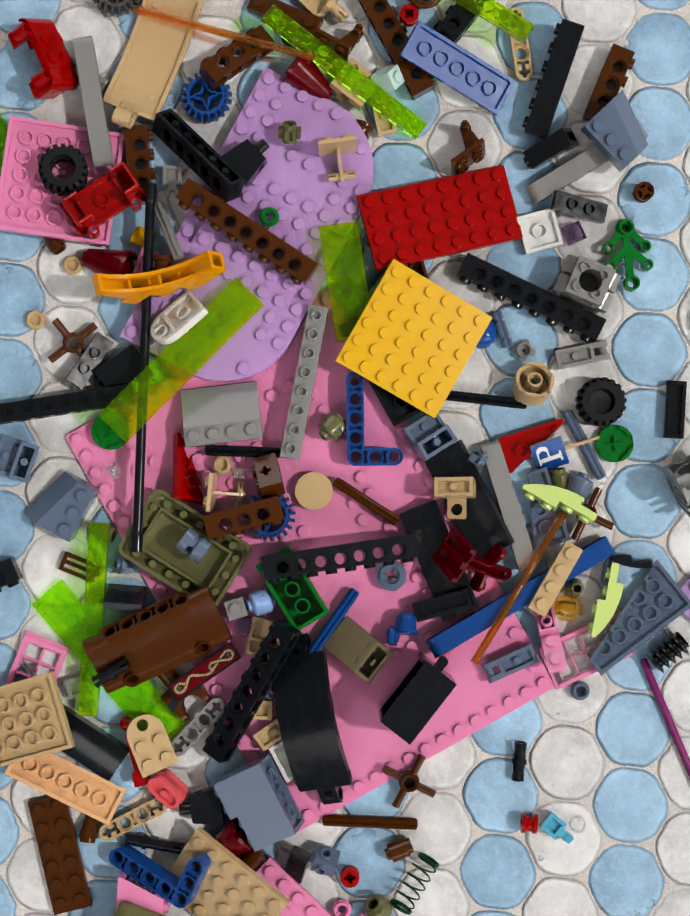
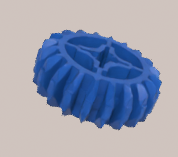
M195 73L194 80L191 77L188 78L190 84H183L187 90H181V94L185 96L181 98V102L185 103L182 107L184 110H188V116L193 115V120L195 121L199 117L201 123H204L205 118H207L208 123H211L212 117L218 121V114L222 117L225 116L222 110H230L226 105L232 104V100L229 99L232 96V92L228 91L230 85H224L225 83L218 87L221 92L212 91L209 89L205 79ZM199 85H202L201 90L198 93H194V95H192L193 91ZM205 89H206V91H207V94H209V97H208V100H207L208 105L206 104V101L204 100V97H205V94H206V93H205ZM221 99L219 105L211 110L212 103ZM191 102L203 104L205 111L195 108Z
M261 492L258 493L259 499L254 495L251 497L255 502L264 500ZM284 494L279 495L281 505L286 514L285 518L281 519V521H284V524L278 530L269 532L270 523L268 525L265 523L263 530H256L258 533L255 538H259L263 534V541H266L267 536H270V541H274L273 535H276L278 540H280V532L286 536L288 533L285 528L287 527L290 530L293 528L288 522H295V519L290 518V515H295L296 512H289V508L294 507L293 504L287 506L286 503L290 500L289 497L283 501L281 498ZM259 510L258 516L262 517L265 520L266 518L264 517V515L260 513H268V511ZM249 516L243 517L244 520L250 519Z

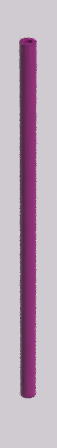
M647 658L640 660V664L690 778V758Z

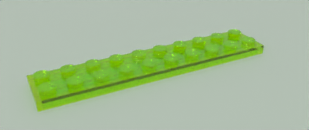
M236 277L205 308L209 313L178 340L169 344L98 416L127 443L264 304Z
M61 579L34 602L32 606L87 670L95 676L97 672L83 648L82 640L100 634L103 626ZM149 680L135 687L125 686L109 693L127 716L133 719L142 714L157 717L163 723L169 739L186 726V722L173 713L160 697L161 693ZM144 719L139 720L137 728L140 731L147 728V721Z

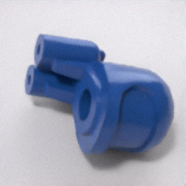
M404 611L397 615L395 628L390 626L387 629V644L397 646L400 635H419V631L416 630L417 619L414 613Z

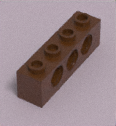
M262 25L257 28L253 27L243 37L235 38L229 46L218 49L215 55L204 58L200 63L199 73L214 90L273 52L275 41Z
M617 44L612 45L582 119L590 121L603 109L598 104L599 100H604L608 104L618 94L620 87L624 88L628 79L625 76L627 70L632 69L636 60L633 59L634 51ZM613 65L620 66L622 71H614ZM605 83H612L614 85V89H607Z
M147 124L133 125L131 129L124 127L127 167L138 183L141 180L153 183V179H156L155 168H152L151 162L155 160L154 149L150 148V142L153 141L152 130H149ZM138 142H143L144 148L136 150L135 145ZM145 161L146 166L143 169H137L138 162ZM145 195L141 198L142 205H145Z
M279 496L202 516L208 539L213 538L214 541L225 539L224 535L232 533L233 536L243 534V529L251 528V531L262 529V524L270 523V526L282 523L281 519L285 518ZM261 508H265L268 511V517L265 520L258 517V511ZM243 513L247 514L250 518L249 523L246 525L241 524L239 521V516ZM222 519L230 521L231 526L228 530L221 528L220 522Z

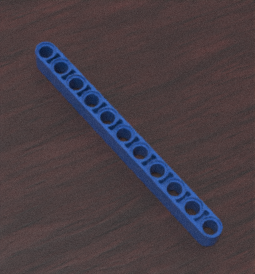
M606 536L582 548L583 552L565 583L615 553ZM549 568L427 639L426 643L434 657L442 656L527 606Z

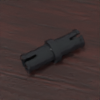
M124 657L116 664L108 665L104 671L92 676L93 682L101 679L94 685L99 688L109 680H115L119 674L131 669L130 663L122 666L128 662V659Z
M515 741L514 758L511 761L513 763L511 780L523 782L524 769L527 764V742Z

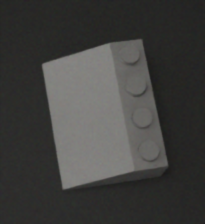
M257 381L181 390L185 447L264 439Z

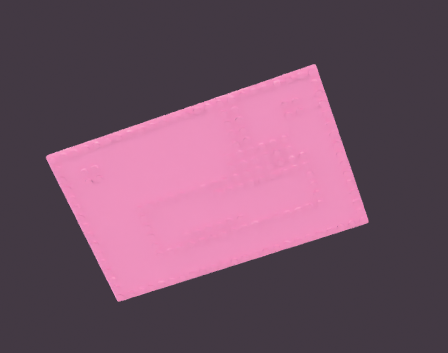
M331 288L320 292L313 303L316 306L327 307L329 311L300 461L284 457L277 458L286 492L281 499L284 501L289 497L290 500L286 503L287 506L290 504L294 505V507L289 508V512H296L295 515H290V518L295 519V522H288L293 528L291 530L287 527L285 528L288 533L286 536L280 532V540H278L276 535H273L274 541H270V536H267L266 541H263V534L259 538H255L258 532L255 530L251 534L249 532L251 528L243 529V534L236 535L249 544L251 553L217 606L230 630L232 639L213 647L209 654L190 661L193 667H195L229 642L233 644L242 657L203 684L211 699L219 696L224 698L226 703L230 702L233 697V690L242 681V674L251 665L250 661L253 656L245 654L252 618L255 615L251 611L247 616L229 621L224 602L243 595L245 601H247L251 592L263 588L270 591L255 567L260 563L259 557L273 555L290 545L293 551L407 535L401 518L397 525H392L335 488L333 482L337 477L399 517V514L436 499L434 497V479L425 462L412 450L411 447L413 446L403 432V429L409 426L407 421L395 427L393 426L372 386L364 377V448H398L403 453L402 462L395 466L351 465L347 459V423L345 424L346 431L337 441H330L329 439L325 441L319 435L318 424L328 413H338L347 422L346 378L352 372V370L334 361L346 341L338 326L348 321L349 318L340 302L334 298ZM306 318L292 344L281 359L257 376L236 382H216L201 379L187 373L189 378L184 383H179L175 377L171 376L148 389L143 505L150 494L157 489L164 490L172 495L173 434L179 432L184 439L181 390L257 381L264 439L215 445L282 448ZM353 375L350 377L349 382L354 386L358 385L360 378L357 375ZM356 394L352 395L349 399L353 405H357L361 401L360 397ZM138 404L115 407L108 411L121 414L130 425L129 439L119 449H103L96 444L91 432L95 419L66 435V440L90 483L100 488L97 495L122 539L133 523ZM356 413L352 414L350 421L353 424H358L361 421V417ZM352 433L350 440L352 443H359L361 436L358 433ZM205 446L184 447L187 457H191L196 469V475L201 482L199 488L204 498V496H207L208 488H205V478L209 476V472L216 473L213 469V461L218 456L205 455ZM393 451L389 454V459L392 462H397L400 459V455L398 452ZM353 452L350 455L351 461L358 463L361 460V454ZM372 452L369 458L372 462L376 463L380 460L381 456L378 452ZM227 456L232 462V468L227 474H219L217 491L235 493L237 492V481H241V483L245 481L244 493H246V497H244L243 505L247 501L255 502L251 498L253 495L257 499L260 498L254 483L258 480L253 477L251 467L254 466L253 458L256 457ZM309 472H319L325 475L333 486V495L330 502L319 510L304 508L295 496L297 481ZM217 494L215 512H206V507H203L201 504L187 501L182 502L205 516L234 508L236 506V496ZM436 499L448 531L450 532L452 528L459 530L455 520L447 518V504L445 500ZM245 513L239 516V521L243 525L249 523L250 520H244L243 517L248 516ZM260 513L265 518L268 517V513ZM222 519L220 526L228 530L231 523L228 519ZM284 521L271 526L269 532L278 530L284 524ZM394 545L392 552L398 556L401 549L398 545ZM375 548L373 555L379 559L382 552L379 548ZM358 550L354 553L356 561L363 559L362 552ZM337 553L335 555V562L342 564L344 557L342 554ZM318 556L315 563L318 567H323L325 560L323 557ZM417 557L413 558V562L402 563V559L396 560L406 570V581L402 587L394 591L385 590L377 583L376 570L381 563H375L376 567L364 569V565L356 566L357 570L345 572V568L337 569L338 573L326 575V572L322 571L318 572V576L309 577L330 610L329 613L300 630L302 634L307 633L309 635L311 644L349 590L354 588L359 592V596L340 623L346 616H349L391 649L393 654L368 684L324 646L321 648V650L325 651L327 657L335 719L353 783L341 786L343 802L324 805L317 790L300 792L294 779L287 782L286 785L305 820L297 832L393 779V777L382 772L384 765L403 773L412 768L419 754L425 756V760L554 688V682L535 649L534 652L539 662L495 682H488V675L486 671H483L482 664L531 643L518 618L513 613L442 655L448 660L444 670L453 677L457 685L410 745L380 722L378 711L420 659L418 656L419 652H422L435 663L439 659V657H434L426 640L503 595L494 577L487 576L484 590L480 592L473 590L479 608L442 621L441 616L420 622L416 620V630L419 631V635H400L397 646L387 644V629L390 626L395 628L397 615L404 611L414 613L412 603L433 597ZM298 559L303 568L305 569V561L302 559ZM137 566L157 602L180 593ZM392 567L390 572H383V574L388 576V583H390L392 578H399L394 574V567ZM466 568L465 573L470 583L476 571ZM276 599V606H273L272 612L258 616L272 620L285 619L289 622ZM498 665L493 667L495 673L500 672ZM249 687L250 694H252L251 687ZM265 699L273 700L272 720L252 719L238 744V748L247 763L270 753L269 749L265 751L261 749L253 734L277 718L274 699ZM213 702V703L215 704V707H216L217 709L219 708V709L221 710V708H220L221 703H220V702H218V703Z

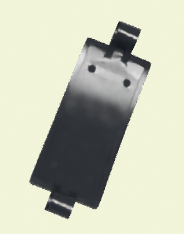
M304 633L299 637L273 683L279 729L287 760L298 790L300 792L317 790L324 805L343 802L341 786L351 785L353 780L335 719L327 657L324 650L310 652L311 640L309 635Z

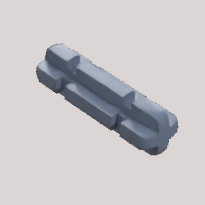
M496 311L492 313L491 317L493 322L495 321L494 325L496 326L499 339L501 338L502 340L500 341L502 347L512 346L513 342L511 337L509 338L508 336L510 334L505 320L503 321L502 319L504 318L502 312Z

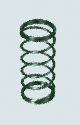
M418 852L417 856L432 866L434 871L423 869L415 863H412V865L419 868L429 880L420 879L409 872L407 874L415 878L424 889L412 887L406 882L401 881L418 895V899L409 897L396 890V892L411 902L413 908L406 906L396 899L390 900V904L394 908L407 915H411V909L415 908L414 903L410 899L420 900L416 890L425 891V886L421 881H431L426 872L435 873V868H439V863L422 852Z

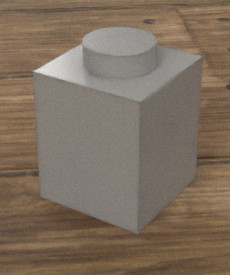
M244 595L224 602L229 621L249 615Z

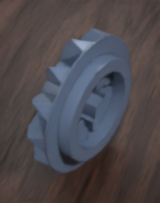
M394 560L395 564L383 566L382 562L376 570L377 583L388 591L399 589L406 581V570L396 560ZM392 567H394V574L399 578H392L390 583H388V576L383 574V572H390Z

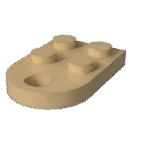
M142 714L131 720L126 730V739L142 778L179 762L165 727L157 717ZM141 719L147 721V728L143 731L137 728V722Z

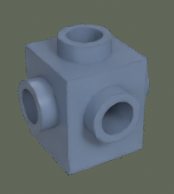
M319 844L316 851L312 850L309 862H312L310 870L320 875L333 877L341 851Z

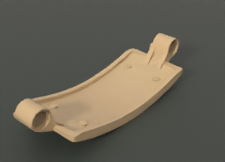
M143 0L127 46L103 98L105 103L116 107L112 116L113 123L131 129L138 116L154 121L156 113L162 111L184 61L204 0Z

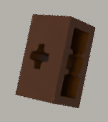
M271 453L253 458L254 466L251 467L253 477L258 480L254 482L257 493L261 492L263 499L285 494L276 454Z

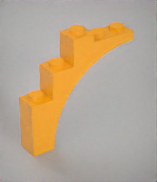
M207 250L192 259L170 267L134 274L96 273L92 276L96 295L120 298L122 303L136 305L150 295L167 297L179 288L196 290L225 272L226 268L222 253Z

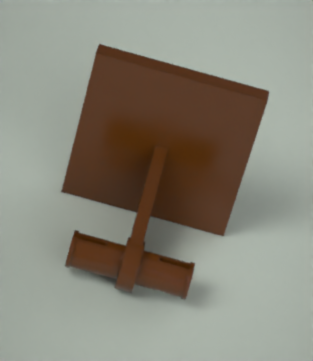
M356 24L354 29L340 40L317 28L315 30L313 48L317 53L327 55L334 62L345 65L356 43H359L363 36V26Z
M463 120L460 126L465 150L451 159L453 175L465 173L469 166L473 163H479L486 155L484 139L477 138L467 120Z

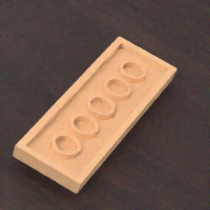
M53 753L10 764L4 773L108 826L127 791Z

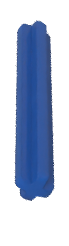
M354 588L349 590L311 644L310 652L321 650L359 596L357 590Z

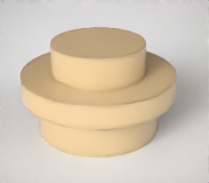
M218 456L213 461V469L218 474H227L232 468V462L227 456Z

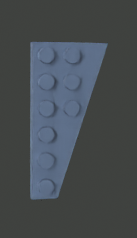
M657 559L589 659L601 676L690 609V599Z

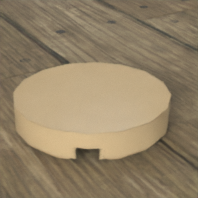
M319 472L304 474L295 486L297 501L309 510H319L325 507L333 495V486L330 480Z

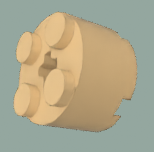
M526 363V365L518 369L512 385L515 400L527 406L543 405L554 386V375L543 363Z

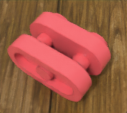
M166 768L158 771L147 784L150 793L169 809L177 808L189 795L187 785Z

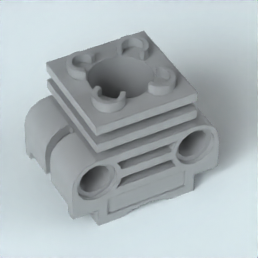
M567 255L560 270L564 274L558 275L551 292L587 309L605 314L613 298L611 294L615 293L621 276L615 273V269L582 255L579 257ZM580 275H589L595 280L596 288L594 292L585 291L580 286Z
M689 455L680 462L664 466L663 473L671 491L676 495L675 499L678 501V506L690 517Z

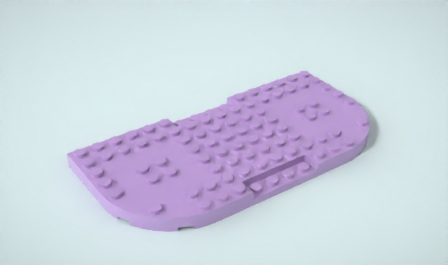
M267 67L264 68L218 153L220 156H223L247 139L253 145L263 139L270 146L262 154L266 158L267 164L249 187L244 183L240 197L226 203L317 262L318 268L306 286L302 283L297 285L290 279L292 276L287 273L284 275L274 269L275 265L270 262L268 264L264 263L258 258L259 255L254 251L249 253L242 248V243L236 241V243L232 242L226 237L227 233L222 230L217 232L210 227V222L199 220L194 216L195 212L189 210L176 234L184 254V259L180 260V262L173 260L171 266L185 262L210 250L222 253L226 271L196 290L189 289L209 313L190 328L187 333L171 344H159L151 336L150 331L149 352L191 375L208 381L236 382L249 379L266 371L281 359L296 337L307 316L309 304L313 305L361 215L357 196L371 193L372 152L367 137L357 121L334 102L326 98L309 95L304 90L300 91L290 84L282 82L280 80L282 75ZM287 120L295 121L297 126H301V139H297V142L291 145L284 144L282 139H278V126H282V122ZM345 134L357 135L358 151L340 154L343 172L355 170L356 178L345 179L344 182L340 180L329 182L328 174L339 173L338 155L320 156L318 141L324 137H333L335 139L341 138ZM204 182V184H203L202 187L205 188L206 190H208L209 192H211L212 194H214L215 196H217L218 198H220V197ZM196 198L193 205H201L203 199ZM272 207L277 210L279 221L276 225L267 227L261 223L260 213L264 208ZM213 208L210 210L209 215L212 217L217 216L219 210ZM268 214L266 216V219L269 221L272 220L273 215ZM228 219L225 222L226 227H232L235 224L234 219ZM248 229L243 230L241 233L243 238H248L251 235V231ZM260 240L257 243V247L263 249L267 246L268 242ZM168 247L164 255H171ZM276 251L274 252L273 257L275 259H281L284 253L282 251ZM293 261L290 263L289 268L297 270L300 263ZM179 288L167 297L152 295L150 330L155 318L188 289ZM142 301L136 305L120 334V337L140 347Z

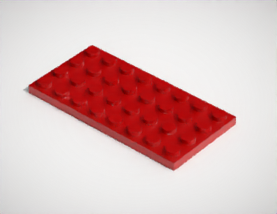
M504 165L357 196L376 272L386 270L392 259L397 260L403 265L517 241L523 238L517 221L518 216Z

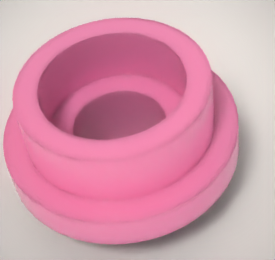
M339 899L334 902L332 912L334 916H349L351 914V905L347 900ZM344 906L346 909L344 911H339L338 907Z

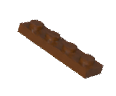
M250 0L247 6L249 12L312 37L315 36V30L317 28L320 29L324 22L322 17L279 0Z

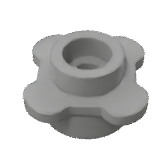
M523 339L519 345H514L512 349L518 355V359L521 362H525L526 358L535 354V349L532 348L527 339Z

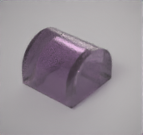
M579 221L561 228L568 246H572L587 238Z
M244 616L235 622L234 629L239 636L246 638L249 636L252 617Z

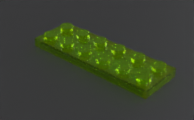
M357 221L318 227L336 343L346 341L369 301Z

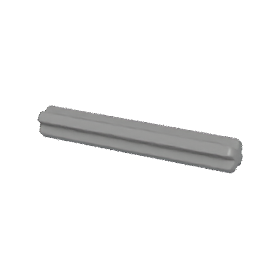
M157 200L155 202L156 218L173 260L180 262V260L184 259V254L164 204Z

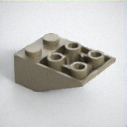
M349 616L343 619L323 645L368 684L393 654L391 649Z

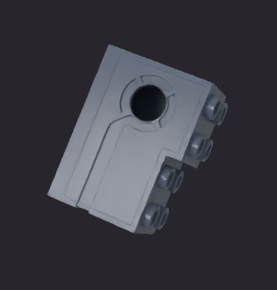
M271 753L225 773L213 784L214 793L220 798L225 814L229 816L230 820L238 818V824L245 831L247 842L253 847L255 852L296 834L305 822Z

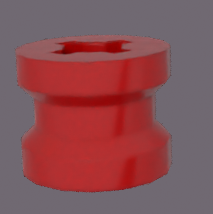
M412 4L404 5L400 10V22H403L406 27L414 26L418 21V8Z
M522 813L520 832L530 831L532 834H537L538 815L528 816L526 813Z
M353 865L345 866L340 872V880L345 887H355L359 882V871Z

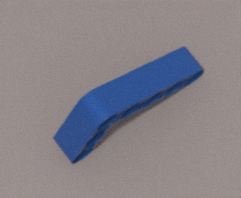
M350 372L346 378L348 462L353 466H395L400 464L403 460V453L398 448H364V379L357 373ZM357 375L360 378V383L355 386L350 384L349 379L351 376ZM354 394L358 395L361 399L357 405L351 404L349 400ZM352 414L360 415L361 421L358 424L351 423L350 416ZM352 433L360 434L361 441L359 443L351 442L350 436ZM393 451L398 452L400 455V459L397 462H392L389 459V454ZM353 452L361 454V460L358 463H354L350 459V455ZM372 452H378L381 456L380 460L376 463L372 462L369 458Z
M125 843L109 853V861L112 865L178 908H184L195 899L211 865L210 857L206 853H199L188 861L181 878H179L132 846L124 845Z

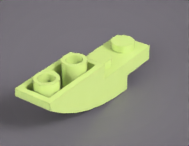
M526 484L522 487L524 497L531 501L535 499L541 503V507L548 511L551 509L556 511L560 505L564 512L568 514L574 513L585 524H594L598 514L582 505L585 498L572 491L545 484Z
M612 562L610 567H606L605 578H608L607 586L603 585L601 597H605L604 600L597 599L596 603H592L590 614L594 615L593 622H589L587 633H590L591 639H594L609 623L622 596L624 584L617 583L620 565L618 563Z

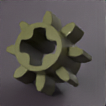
M292 120L282 122V126H278V139H282L284 144H295L297 139H301V126H297V123Z

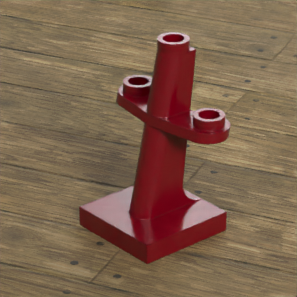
M456 528L450 530L432 558L449 580L457 583L466 568L476 571L470 582L472 590L476 592L484 590L487 576L505 581L510 579L512 575L511 569L497 564L506 557L504 547L495 545L484 558L475 555L477 552L475 548Z

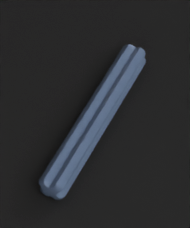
M568 410L563 413V417L576 442L586 440L587 437L574 412ZM590 443L580 445L579 447L597 480L604 478L606 473Z

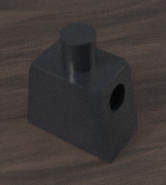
M247 139L221 157L245 178L244 183L249 187L267 164V160L262 154L270 146L263 139L255 145Z
M214 786L190 793L189 802L179 805L180 815L191 814L192 823L222 825L225 822L223 804L220 798L215 795Z

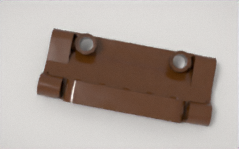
M206 585L191 592L189 596L185 592H180L104 626L100 634L82 640V645L97 674L104 671L108 665L112 666L124 657L128 659V662L122 666L131 664V669L119 674L115 680L111 679L103 684L104 690L109 694L125 686L135 687L140 683L207 655L212 651L213 647L231 640L232 635L215 604L209 587Z

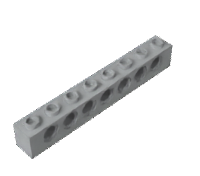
M309 304L280 457L300 461L329 311L327 307Z

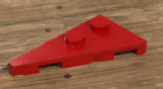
M563 419L498 438L509 473H512L532 454L529 446L545 441L563 424Z
M177 432L173 434L172 498L203 505L204 498L199 488L201 482L196 475V469L191 457L188 458L185 452V441L181 433Z

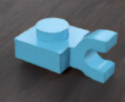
M552 811L540 824V828L554 840L558 835L568 844L574 839L569 832L564 830L567 824Z

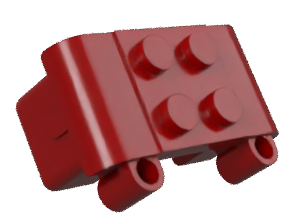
M18 19L22 23L8 33L13 49L15 50L21 44L27 42L29 49L35 50L42 66V70L35 74L29 83L34 98L54 99L64 91L75 90L78 86V78L71 57L54 22L50 19Z
M124 162L113 166L108 170L109 174H105L79 192L71 193L62 200V203H59V206L80 236L88 234L91 239H97L100 236L99 226L128 207L134 212L141 210V198L145 193ZM92 230H97L96 233H91Z

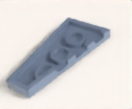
M547 467L528 472L529 484L553 486ZM535 499L534 501L530 500L534 552L562 543L565 540H571L560 506H558L556 511L552 509L548 511L541 507V503Z

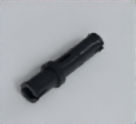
M127 832L126 838H131L133 841L125 839L124 844L141 847L142 850L147 848L179 855L182 850L175 847L183 848L184 845L183 842Z

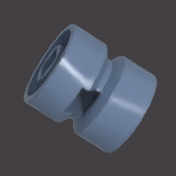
M189 528L177 544L176 549L183 554L188 553L189 558L198 564L213 543L204 537L199 538V533Z

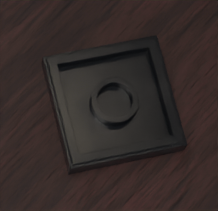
M109 584L103 600V608L139 611L143 608L147 587Z

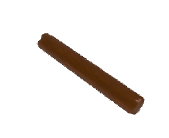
M337 477L333 482L335 488L392 525H397L400 517L344 480Z

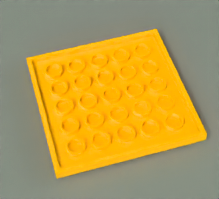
M392 259L334 361L429 416L436 418L492 317L397 260Z

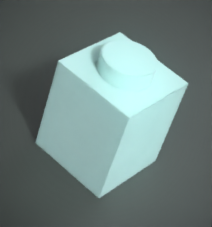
M398 64L379 68L370 76L378 94L395 91L405 82Z

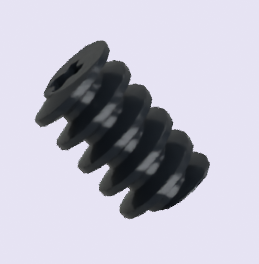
M675 632L676 638L673 636L669 637L670 643L663 641L664 648L658 645V652L651 650L652 657L647 655L652 664L662 673H664V665L670 668L669 661L676 664V656L681 659L683 658L682 651L689 654V645L679 632Z

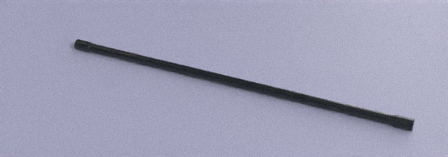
M145 183L143 272L153 271L156 183ZM152 295L142 300L131 552H143L142 528Z

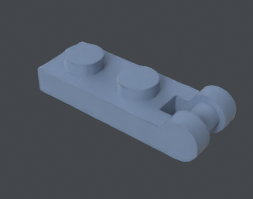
M530 643L481 666L488 675V682L492 683L539 662ZM498 665L500 672L495 673L493 667Z

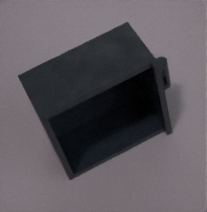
M419 652L418 656L420 659L378 711L380 722L409 745L457 685L453 677L444 670L448 664L445 656H440L435 663L422 652Z

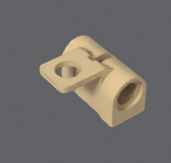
M434 477V497L436 499L447 498L448 519H466L467 498L476 497V481L474 477ZM456 504L462 506V512L459 515H454L451 511L452 507Z

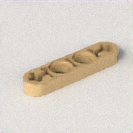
M514 7L508 11L506 16L514 73L519 82L526 83L533 75L525 16L520 8ZM513 13H516L517 16H520L517 20L518 26L514 27V18H510L512 17ZM516 31L522 32L523 39L520 41L515 40L513 33ZM518 50H524L526 52V58L518 59L516 57V52ZM528 62V64L524 65L525 72L529 73L526 75V78H523V75H519L522 70L521 64Z
M154 797L113 818L109 826L103 824L99 830V835L105 841L113 840L166 812L167 807L163 805V809H160V807L153 810L155 814L152 815L151 808L157 804L158 800ZM139 809H145L148 812V816L145 819L138 817L137 811ZM124 817L131 821V825L127 828L122 827L120 824V820ZM113 822H116L118 829L113 830L111 836L104 834L106 827L111 829L115 826Z

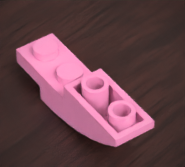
M553 605L546 617H542L534 612L548 673L568 670Z

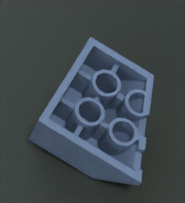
M623 90L581 129L586 137L619 172L627 167L648 146Z
M65 471L24 513L36 525L70 542L77 535L100 488Z

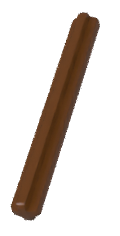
M327 815L323 816L322 822L324 826L408 830H416L418 827V820L416 818Z

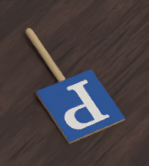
M560 435L529 447L536 468L547 467V470L569 463L565 450L592 442L600 437L597 435L564 447Z

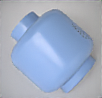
M265 588L251 592L248 596L249 600L246 601L248 611H252L255 616L270 613L273 611V606H276L273 594Z

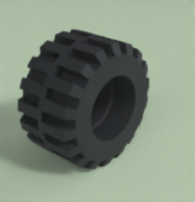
M61 143V147H57V144H55L53 149H46V154L42 153L41 161L38 163V171L44 187L49 189L50 193H57L60 197H62V194H66L67 197L70 193L78 192L79 189L82 190L84 188V183L88 181L89 171L85 156L81 154L78 148L75 150L73 145L69 144V147H66L65 143ZM60 162H69L75 167V172L67 179H59L52 174L53 167Z
M598 377L588 381L581 386V389L577 392L578 396L575 398V402H577L576 410L578 409L579 411L578 415L583 418V421L593 426H605L616 422L626 409L625 403L627 398H624L625 391L621 390L620 387L622 386L619 383L616 384L615 380L608 379L607 377ZM596 391L606 392L611 399V406L605 413H598L591 406L590 399Z

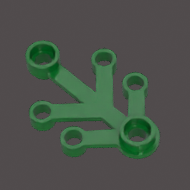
M621 219L615 226L616 234L609 242L603 244L601 250L606 255L611 254L614 251L615 244L622 238L623 246L604 265L611 264L613 269H616V265L624 257L626 279L623 281V287L625 290L633 292L640 286V280L634 275L632 257L640 263L643 271L652 269L653 261L640 253L648 252L651 249V243L648 240H644L634 231L635 227L631 220ZM622 226L627 228V232L622 230ZM630 239L639 245V251L631 245ZM642 244H646L648 248L644 249ZM606 245L611 248L610 251H607L605 249ZM644 262L649 263L650 267H645ZM628 282H632L633 287H629Z

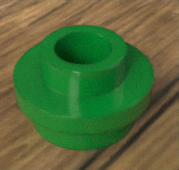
M272 207L264 208L260 213V221L263 225L272 227L278 223L279 214ZM268 214L273 215V219L270 221L266 219Z

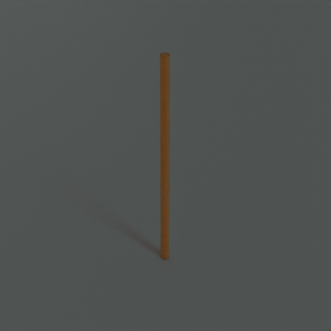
M134 5L132 12L302 59L314 60L315 54L137 5Z
M563 510L560 511L471 659V662L478 665L568 513Z

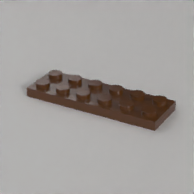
M50 796L28 801L54 915L92 906V898L70 806Z

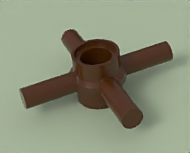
M56 318L52 323L64 337L62 341L63 346L51 354L48 359L54 363L66 352L77 353L80 357L84 351L82 349L83 339L98 327L92 322L80 333L69 332L59 318ZM73 337L77 338L78 345L74 348L69 347L68 340Z
M595 487L588 504H583V506L597 514L595 505L603 490ZM598 515L595 523L612 530L615 524ZM578 519L579 522L571 539L578 542L585 525L591 523L585 524Z
M419 754L411 770L403 773L387 765L383 766L382 772L397 779L401 788L392 804L395 808L399 809L407 792L418 790L432 798L434 797L436 790L420 783L417 775L426 758L425 756ZM406 778L414 779L410 785L404 784V780Z

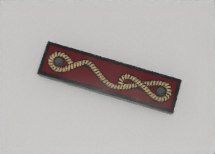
M229 642L167 685V688L178 702L242 657L233 644Z

